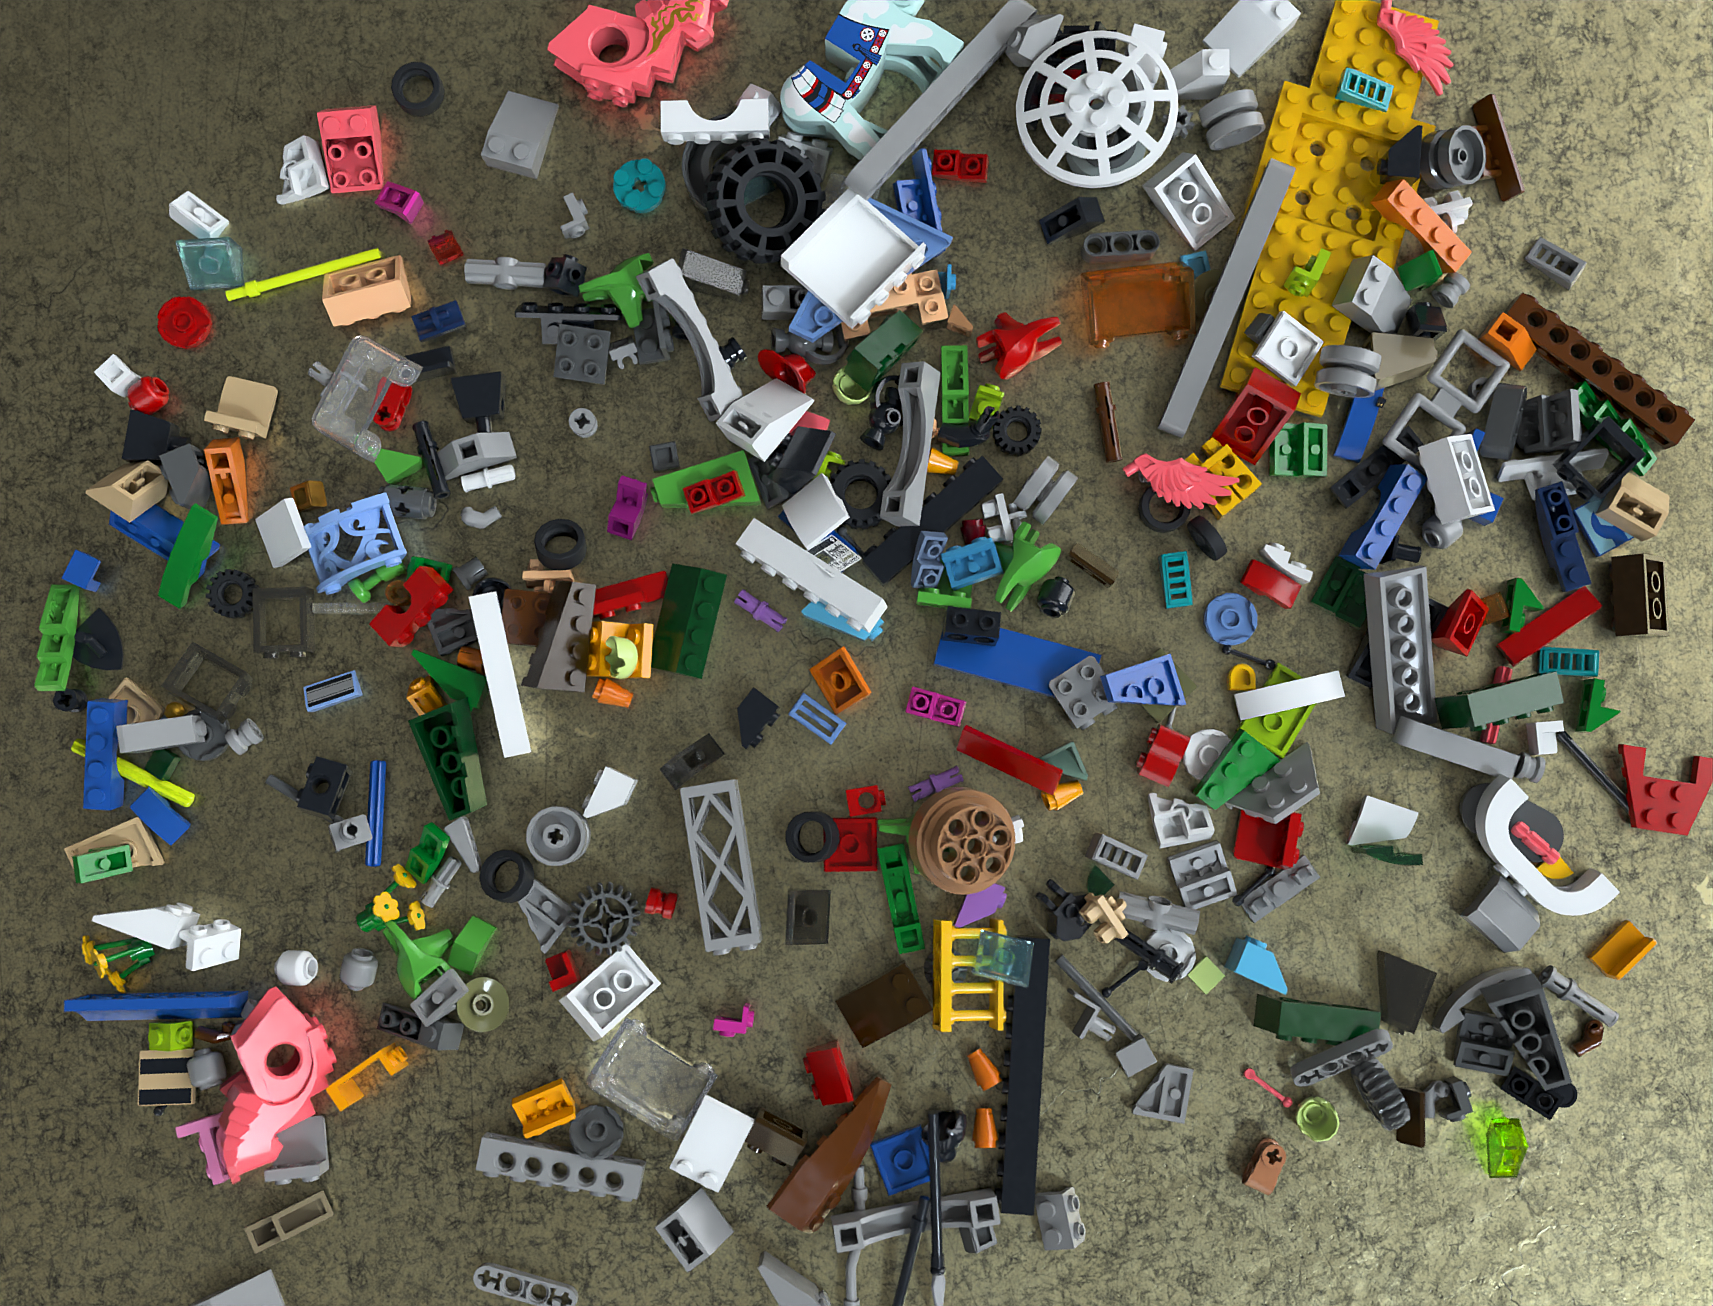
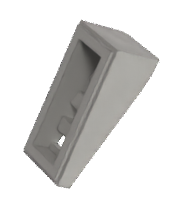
M1539 237L1524 259L1568 290L1571 289L1581 275L1587 263L1542 237ZM1542 248L1547 250L1541 259L1536 258ZM1552 254L1555 258L1549 265L1546 261ZM1561 260L1562 262H1564V264L1561 267V269L1558 270L1555 267ZM1571 267L1573 271L1570 275L1565 274L1567 269Z
M462 816L444 827V831L450 837V840L471 873L480 872L482 863L469 820L466 816Z
M1100 833L1093 835L1085 857L1138 880L1148 856ZM1112 846H1114V847H1115V850H1114V852H1113V854H1112V857H1111V859H1110V861H1109V860H1107V858H1108L1109 853H1110V851H1111V849H1112ZM1122 851H1125L1121 864L1117 865ZM1132 855L1136 856L1131 869L1128 870L1127 866Z

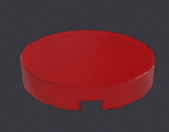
M173 297L165 302L158 311V332L163 340L176 348H194L203 343L210 334L212 325L210 313L204 304L193 297Z

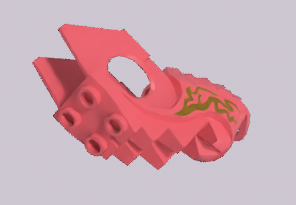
M641 0L634 5L636 17L588 5L587 9L549 42L547 51L557 57L554 66L583 85L589 98L601 101L602 98L612 100L615 105L627 107L628 103H635L636 96L650 98L656 80L669 83L674 82L684 46L687 45L699 52L712 43L714 38V31L712 29L714 14L726 9L729 0H648L647 2L646 0ZM612 44L620 45L627 50L625 55L618 61L608 63L599 60V55L606 46Z

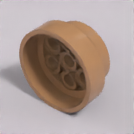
M952 787L932 795L916 812L909 830V852L918 872L933 885L954 894H973L992 886L1006 872L1014 854L1015 830L1007 810L995 798L975 789ZM981 811V820L975 824L974 816L977 812ZM955 819L956 828L949 832V824ZM999 830L1000 836L997 841L993 842V834ZM974 838V847L968 851L967 844L969 840ZM949 846V855L942 859L943 849ZM992 857L993 863L986 869V861ZM967 865L968 872L961 878L960 871Z

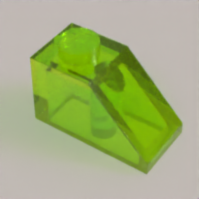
M1506 1117L1491 1119L1486 1133L1489 1178H1516L1528 1149V1143L1519 1118Z

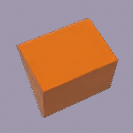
M844 646L809 669L835 715L872 693Z

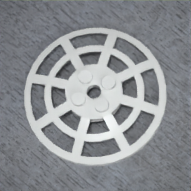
M1103 30L1071 35L1045 50L1033 62L1025 74L1016 102V122L1019 136L1026 152L1035 164L1048 175L1061 182L1085 188H1103L1122 184L1149 169L1161 157L1170 143L1178 116V94L1175 81L1162 58L1147 44L1134 37L1119 32ZM1094 38L1116 39L1132 44L1137 48L1128 57L1114 51L1095 50ZM1083 40L1084 52L1069 57L1056 68L1043 62L1058 49L1073 42ZM1146 53L1161 69L1169 90H1152L1147 75L1137 64ZM1096 58L1112 59L1120 62L1121 65L1113 74L1098 71ZM1086 60L1087 73L1075 80L1063 73L1071 65ZM1130 70L1139 78L1144 89L1143 91L1128 92L1126 86L1121 81ZM1037 71L1048 77L1041 93L1040 108L1024 112L1026 90L1033 74ZM1055 82L1067 89L1064 102L1048 105L1049 94ZM1093 99H1101L1104 102V106L1101 109L1094 110L1089 106V103ZM1154 101H1170L1168 123L1162 137L1156 142L1145 132L1152 118ZM1146 102L1144 115L1139 126L1127 117L1129 103ZM1065 113L1070 128L1061 137L1054 129L1050 116ZM1039 119L1042 120L1046 133L1057 145L1048 159L1033 144L1028 134L1026 123ZM1120 127L1130 134L1123 142L1108 148L1107 135L1115 132ZM1079 133L1087 137H1095L1097 150L1083 149L1072 145V142ZM1137 141L1150 151L1145 158L1135 165L1111 174L1109 157L1125 152ZM1065 152L1079 158L1098 159L1100 176L1074 174L1059 168L1057 164Z

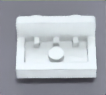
M218 919L211 924L193 925L190 929L179 931V938L188 942L186 968L191 971L239 959L241 928L231 924L228 920Z

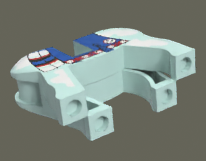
M848 0L825 37L826 60L847 73L844 81L811 60L789 76L782 86L780 100L784 121L792 131L803 136L838 140L849 154L861 161L888 131L864 120L859 115L874 94L884 70L895 71L907 76L924 93L963 51L964 42L932 21L915 17L925 0ZM930 58L936 60L940 67L937 64H935Z

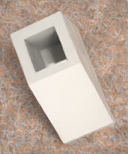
M605 767L604 771L600 769L593 784L597 785L593 794H588L583 802L582 809H585L582 816L591 818L627 805L638 780L611 767Z

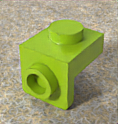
M193 1022L149 1023V1050L177 1051L192 1048Z

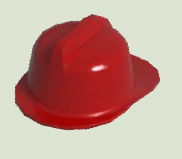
M769 349L760 350L758 353L760 367L772 380L777 378L806 394V386L815 377L816 372L803 357L795 353L781 356Z

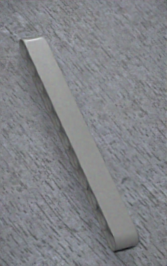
M1009 0L852 169L844 184L867 201L1004 53L1008 47V39L1017 26L1033 15H1036L1037 9L1025 0Z
M1270 158L1164 409L1157 427L1158 429L1183 438L1290 185L1295 167Z

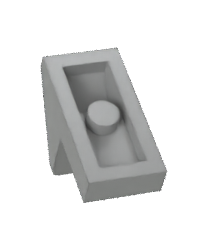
M449 969L410 1006L423 1024L429 1026L455 1010L456 1002L469 989L456 971Z

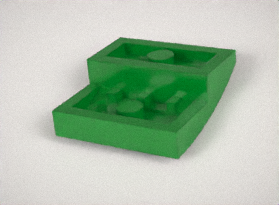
M1307 422L1300 424L1286 423L1269 445V476L1327 477V424Z

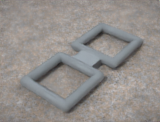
M1458 330L1427 375V380L1435 385L1438 390L1431 400L1420 393H1415L1383 438V444L1426 475L1425 469L1420 464L1419 456L1396 440L1416 409L1420 406L1453 430L1450 436L1463 435L1466 427L1453 417L1461 405L1472 413H1478L1509 369V362L1466 330ZM1462 343L1496 366V369L1474 400L1440 376Z

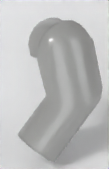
M1439 1080L1433 1081L1423 1090L1425 1093V1118H1435V1102L1441 1097H1448L1450 1094L1449 1085Z

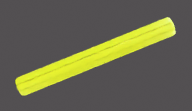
M77 738L71 746V750L85 757L86 740ZM117 756V768L121 776L145 788L151 787L161 796L183 807H190L195 799L193 793L168 781H161L148 771Z

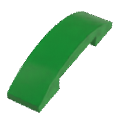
M904 843L877 848L899 954L923 950L925 949Z

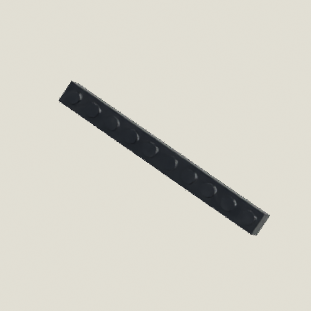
M1015 935V941L1010 942V957H1014V968H1009L1008 984L1012 985V996L1007 995L1006 1011L1011 1012L1010 1023H1005V1039H1009V1050H1004L1003 1067H1007V1078L1002 1077L1001 1094H1006L1005 1105L1000 1106V1122H1004V1132H999L998 1149H1002V1160H997L996 1176L1001 1177L1000 1188H995L997 1203L1000 1212L1003 1214L1034 1216L1050 938Z

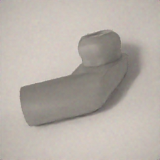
M493 506L484 513L474 511L472 507H465L460 514L464 524L479 529L489 526L502 517L496 506Z

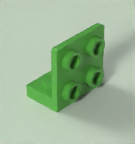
M940 559L944 569L937 588H918L916 605L947 609V606L971 609L973 584L953 590L945 564Z

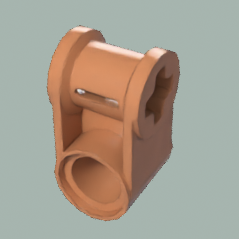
M1263 1138L1258 1142L1251 1160L1243 1172L1242 1184L1266 1195H1270L1273 1192L1278 1176L1286 1161V1152L1277 1141L1272 1138ZM1268 1151H1269V1152L1275 1151V1154H1274V1155H1272V1154H1269L1268 1156L1266 1155Z

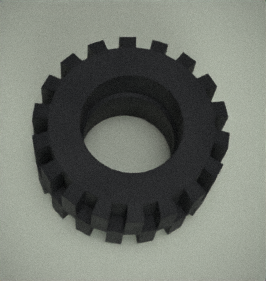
M859 459V462L851 460L845 466L842 464L838 467V471L832 474L831 486L835 495L843 501L849 518L842 523L844 526L849 525L851 529L857 530V528H862V530H865L870 526L875 527L879 525L881 520L884 521V519L880 518L883 491L889 485L891 477L885 473V469L882 466H876V462L870 460V463L865 462V459ZM855 481H866L876 489V500L868 508H854L845 499L846 488Z

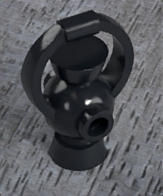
M900 375L886 376L880 379L872 388L870 394L871 410L869 413L871 428H867L860 436V439L873 449L883 450L886 440L884 435L895 432L899 426L903 425V418L901 419L898 409L902 408L897 388L887 387L884 397L886 402L880 403V392L883 386L889 381H895V384L899 385Z

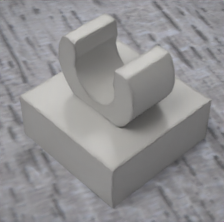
M632 335L609 344V353L612 361L617 360V364L621 369H624L622 360L627 356L632 358L634 364H637V356L635 354L637 348Z

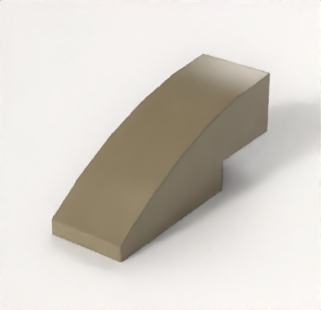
M321 1190L245 1226L244 1230L254 1253L257 1254L334 1216V1213L324 1191Z

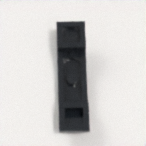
M1409 425L1396 438L1398 442L1415 454L1419 451L1418 447L1424 445ZM1382 445L1329 489L1344 508L1347 509L1383 479L1390 465L1403 464L1406 460L1385 445Z

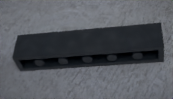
M983 455L977 460L975 457L971 458L962 467L965 470L958 477L952 475L943 483L945 488L939 494L933 492L923 501L925 506L921 511L920 526H901L899 529H896L894 526L883 536L885 539L883 543L878 547L873 544L863 553L865 558L862 560V564L883 587L913 562L920 531L946 533L1003 482L1001 475Z

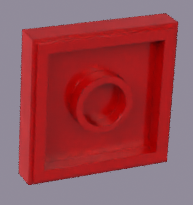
M877 817L832 818L839 829V844L833 855L824 860V872L877 871ZM823 828V847H824V844H825V841H826V833H825L824 828Z

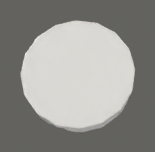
M1215 729L1200 730L1192 734L1188 747L1182 757L1187 772L1197 780H1202L1231 741L1226 734Z
M1166 928L1163 931H1152L1144 940L1146 943L1157 950L1159 948L1164 949L1166 955L1178 963L1183 962L1185 964L1176 980L1185 977L1192 970L1196 960L1195 948L1192 940L1184 932ZM1148 967L1147 971L1153 977L1165 982L1169 980L1157 970L1152 971Z

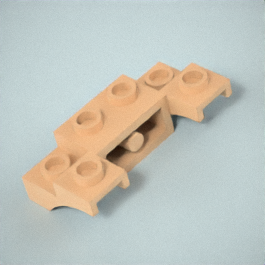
M938 270L909 274L898 288L894 286L888 292L889 296L882 305L878 306L876 304L870 310L871 315L868 318L895 314L899 310L904 312L919 309L922 325L940 320H948ZM868 320L862 325L858 323L853 329L846 323L841 322L844 341L870 334Z

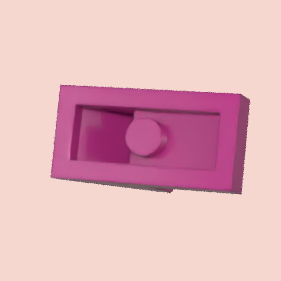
M387 181L374 203L381 209L395 213L407 223L412 224L424 202L417 191Z

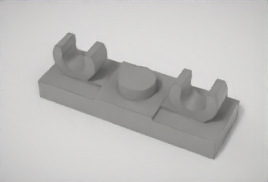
M1302 855L1299 857L1297 864H1293V868L1281 869L1274 876L1261 883L1244 899L1241 907L1250 920L1255 923L1315 882L1320 876L1307 857Z

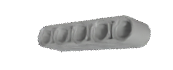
M1403 716L1399 719L1392 739L1394 743L1496 777L1502 774L1512 779L1521 757Z

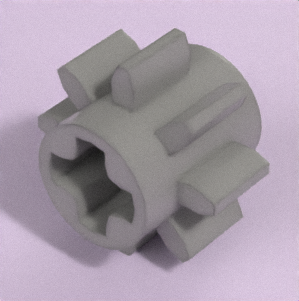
M1185 105L1178 108L1177 123L1171 138L1172 140L1180 135L1185 139L1188 134L1187 130H1193L1195 124L1190 122L1194 113L1185 110ZM1163 115L1161 121L1168 123L1169 115Z

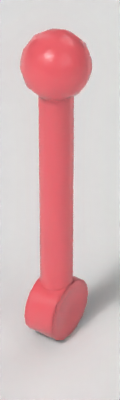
M1245 1069L1244 1076L1247 1079H1253L1281 1100L1284 1107L1289 1108L1292 1106L1293 1101L1290 1097H1284L1256 1076L1253 1069Z

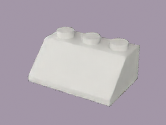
M1472 434L1445 437L1418 447L1420 452L1419 461L1425 469L1428 478L1427 487L1433 495L1435 513L1438 519H1440L1441 524L1452 523L1495 511Z

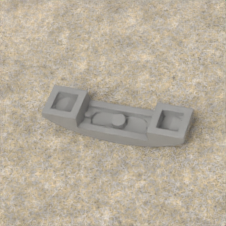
M1506 966L1475 976L1448 997L1437 1012L1431 1026L1435 1031L1443 1034L1465 1019L1459 1009L1481 995V988L1532 974L1531 970L1522 966Z

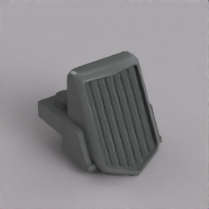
M1568 389L1551 396L1539 395L1526 400L1516 438L1518 446L1524 450V453L1566 451L1571 445L1581 442L1582 423L1580 421L1578 390Z

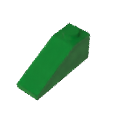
M413 649L412 656L451 699L458 701L468 697L471 712L474 707L482 709L489 691L486 676Z

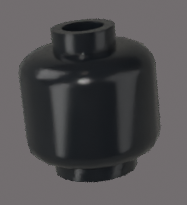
M1063 577L1047 579L1043 582L1037 597L1040 611L1052 618H1059L1061 615L1067 614L1073 603L1075 590L1070 585V582Z

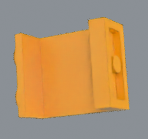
M395 1043L388 1045L325 1088L340 1112L364 1097L353 1077L380 1059L390 1076L409 1065L406 1061L408 1059L407 1054L401 1046H396Z

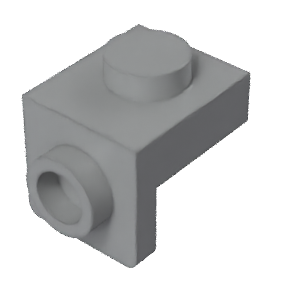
M572 192L563 196L574 219L560 227L566 239L570 237L572 239L578 238L585 233V230L589 229L584 215L588 214V211L582 199L576 200Z

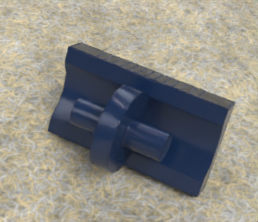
M456 300L438 307H431L427 311L411 316L421 342L466 327Z

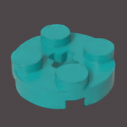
M643 158L628 161L614 173L613 190L618 202L625 209L628 208L636 213H647L656 209L661 204L666 192L665 178L659 167L649 159ZM635 182L647 183L644 185L643 192H640L638 189L633 190Z

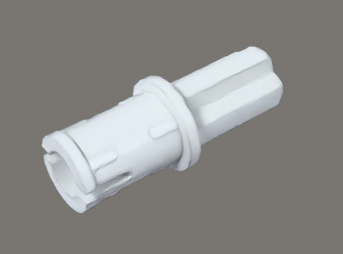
M512 465L490 470L484 468L481 472L462 475L461 483L465 492L487 486L490 489L492 485L514 480L515 471Z

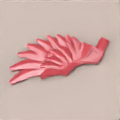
M1381 0L1380 10L1377 15V25L1387 31L1394 40L1396 55L1408 62L1415 73L1420 70L1436 95L1441 96L1443 94L1441 81L1445 85L1451 82L1444 67L1451 69L1454 65L1447 57L1451 54V50L1444 47L1446 40L1437 37L1439 30L1431 29V23H1423L1424 18H1418L1416 15L1405 17V13L1402 14L1391 10L1392 0Z
M1147 453L1138 456L1133 462L1122 468L1127 477L1139 471L1146 481L1150 482L1152 490L1157 493V497L1160 498L1163 495L1166 503L1172 500L1176 507L1180 506L1181 502L1187 509L1192 507L1191 503L1200 510L1204 508L1203 503L1215 506L1217 501L1210 495L1230 496L1232 491L1221 486H1228L1239 482V478L1206 473L1207 467L1190 464L1183 458L1166 462L1157 460Z

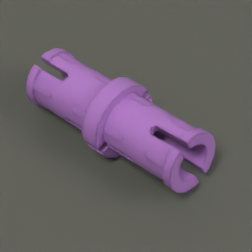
M744 589L738 594L740 597H736L734 603L751 613L755 620L758 621L760 619L775 629L776 632L783 628L782 624L786 623L787 618L768 607L769 603L766 601L761 602Z
M957 765L938 775L933 773L929 775V779L908 786L911 794L922 790L912 795L914 802L959 782H963L961 774L950 778L960 773Z

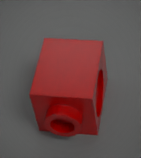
M878 785L846 790L850 817L882 812L881 806L886 805L884 789L878 790ZM868 792L873 795L874 804L870 808L860 806L858 799L862 793Z

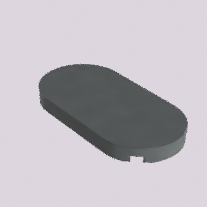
M1490 783L1478 784L1469 788L1460 800L1459 810L1463 823L1468 830L1476 835L1475 817L1477 806L1483 792ZM1526 800L1511 816L1508 827L1509 836L1513 845L1529 861L1543 862L1544 860L1541 859L1540 855L1535 854L1521 842L1522 838H1517L1511 833V828L1518 821L1524 822L1530 827L1529 831H1534L1550 845L1549 848H1554L1559 852L1564 840L1563 827L1554 814Z

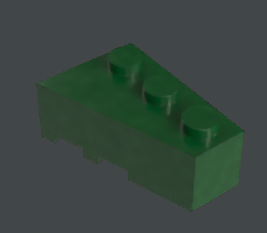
M901 310L893 316L888 315L878 329L872 331L849 353L846 358L848 363L844 372L868 392L918 343L923 330Z

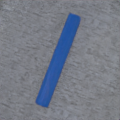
M381 760L370 762L367 821L373 838L366 842L365 865L371 867L381 865L386 762Z

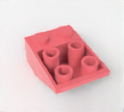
M376 105L324 109L317 112L331 193L383 189L381 131Z

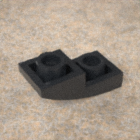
M1516 1066L1500 1088L1548 1120L1552 1119L1565 1097L1552 1089L1544 1090L1537 1079Z

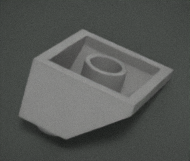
M1061 14L1033 15L1017 26L1009 36L1008 47L1005 52L1011 62L1017 67H1031L1033 62L1052 46L1064 16Z

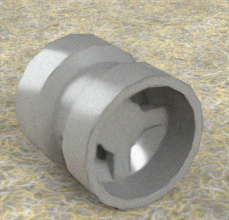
M1458 272L1448 273L1444 277L1443 284L1437 285L1432 291V296L1440 305L1452 309L1458 302V297L1464 295L1469 290L1470 284Z
M249 718L241 722L237 730L231 729L225 733L226 741L238 755L248 751L249 745H257L264 740L258 726Z

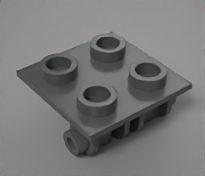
M559 324L553 377L605 385L611 331Z

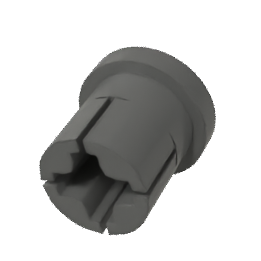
M476 556L459 568L456 566L452 569L467 591L472 588V584L488 574Z

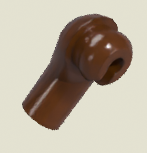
M1596 1019L1590 1020L1585 1026L1583 1039L1571 1046L1577 1057H1581L1601 1045L1604 1027L1600 1021Z
M231 1021L224 1022L222 1030L199 1026L195 1030L194 1035L196 1039L212 1044L232 1040L230 1035L236 1023Z

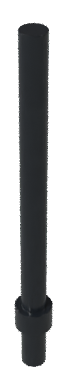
M924 1195L919 1197L916 1213L911 1218L909 1226L911 1233L892 1306H904L921 1235L926 1230L928 1222L926 1215L930 1198Z

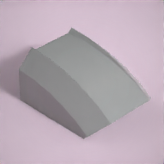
M1493 875L1485 888L1470 906L1464 909L1460 916L1502 952L1520 951L1540 927L1538 911L1507 880L1500 875Z

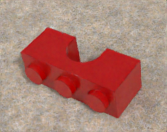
M419 566L403 584L411 595V605L406 612L400 606L385 605L369 623L388 646L404 647L410 644L418 629L425 626L431 620L432 613L447 602L448 595L453 591V588L433 567Z

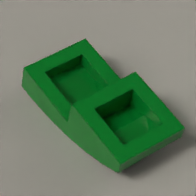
M433 822L425 825L419 845L410 849L405 869L422 884L427 883L442 860L450 837Z

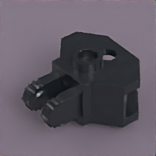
M1049 879L1046 885L1056 895V898L1051 901L1041 892L1035 895V898L1046 908L1045 912L1048 914L1047 932L1054 939H1060L1061 941L1080 939L1092 925L1087 923L1079 913L1087 903L1084 897L1088 893L1082 891L1066 892L1056 882Z

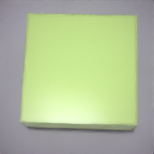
M1204 956L1187 974L1206 995L1225 977L1207 956Z

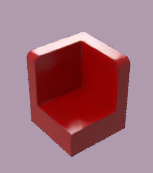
M570 949L545 960L552 978L549 981L552 992L582 979Z

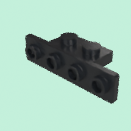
M523 302L515 310L516 318H541L542 344H557L559 324L596 329L595 320H620L623 315L614 304L590 307V304L587 303L564 306L563 303L553 302L549 303L548 306L537 305L536 302Z

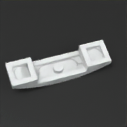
M1339 670L1234 694L1240 720L1345 697Z

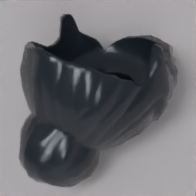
M953 1109L952 1111L935 1110L938 1111L940 1162L949 1163L957 1156V1148L965 1138L967 1117L962 1110ZM928 1124L923 1128L920 1135L927 1146Z

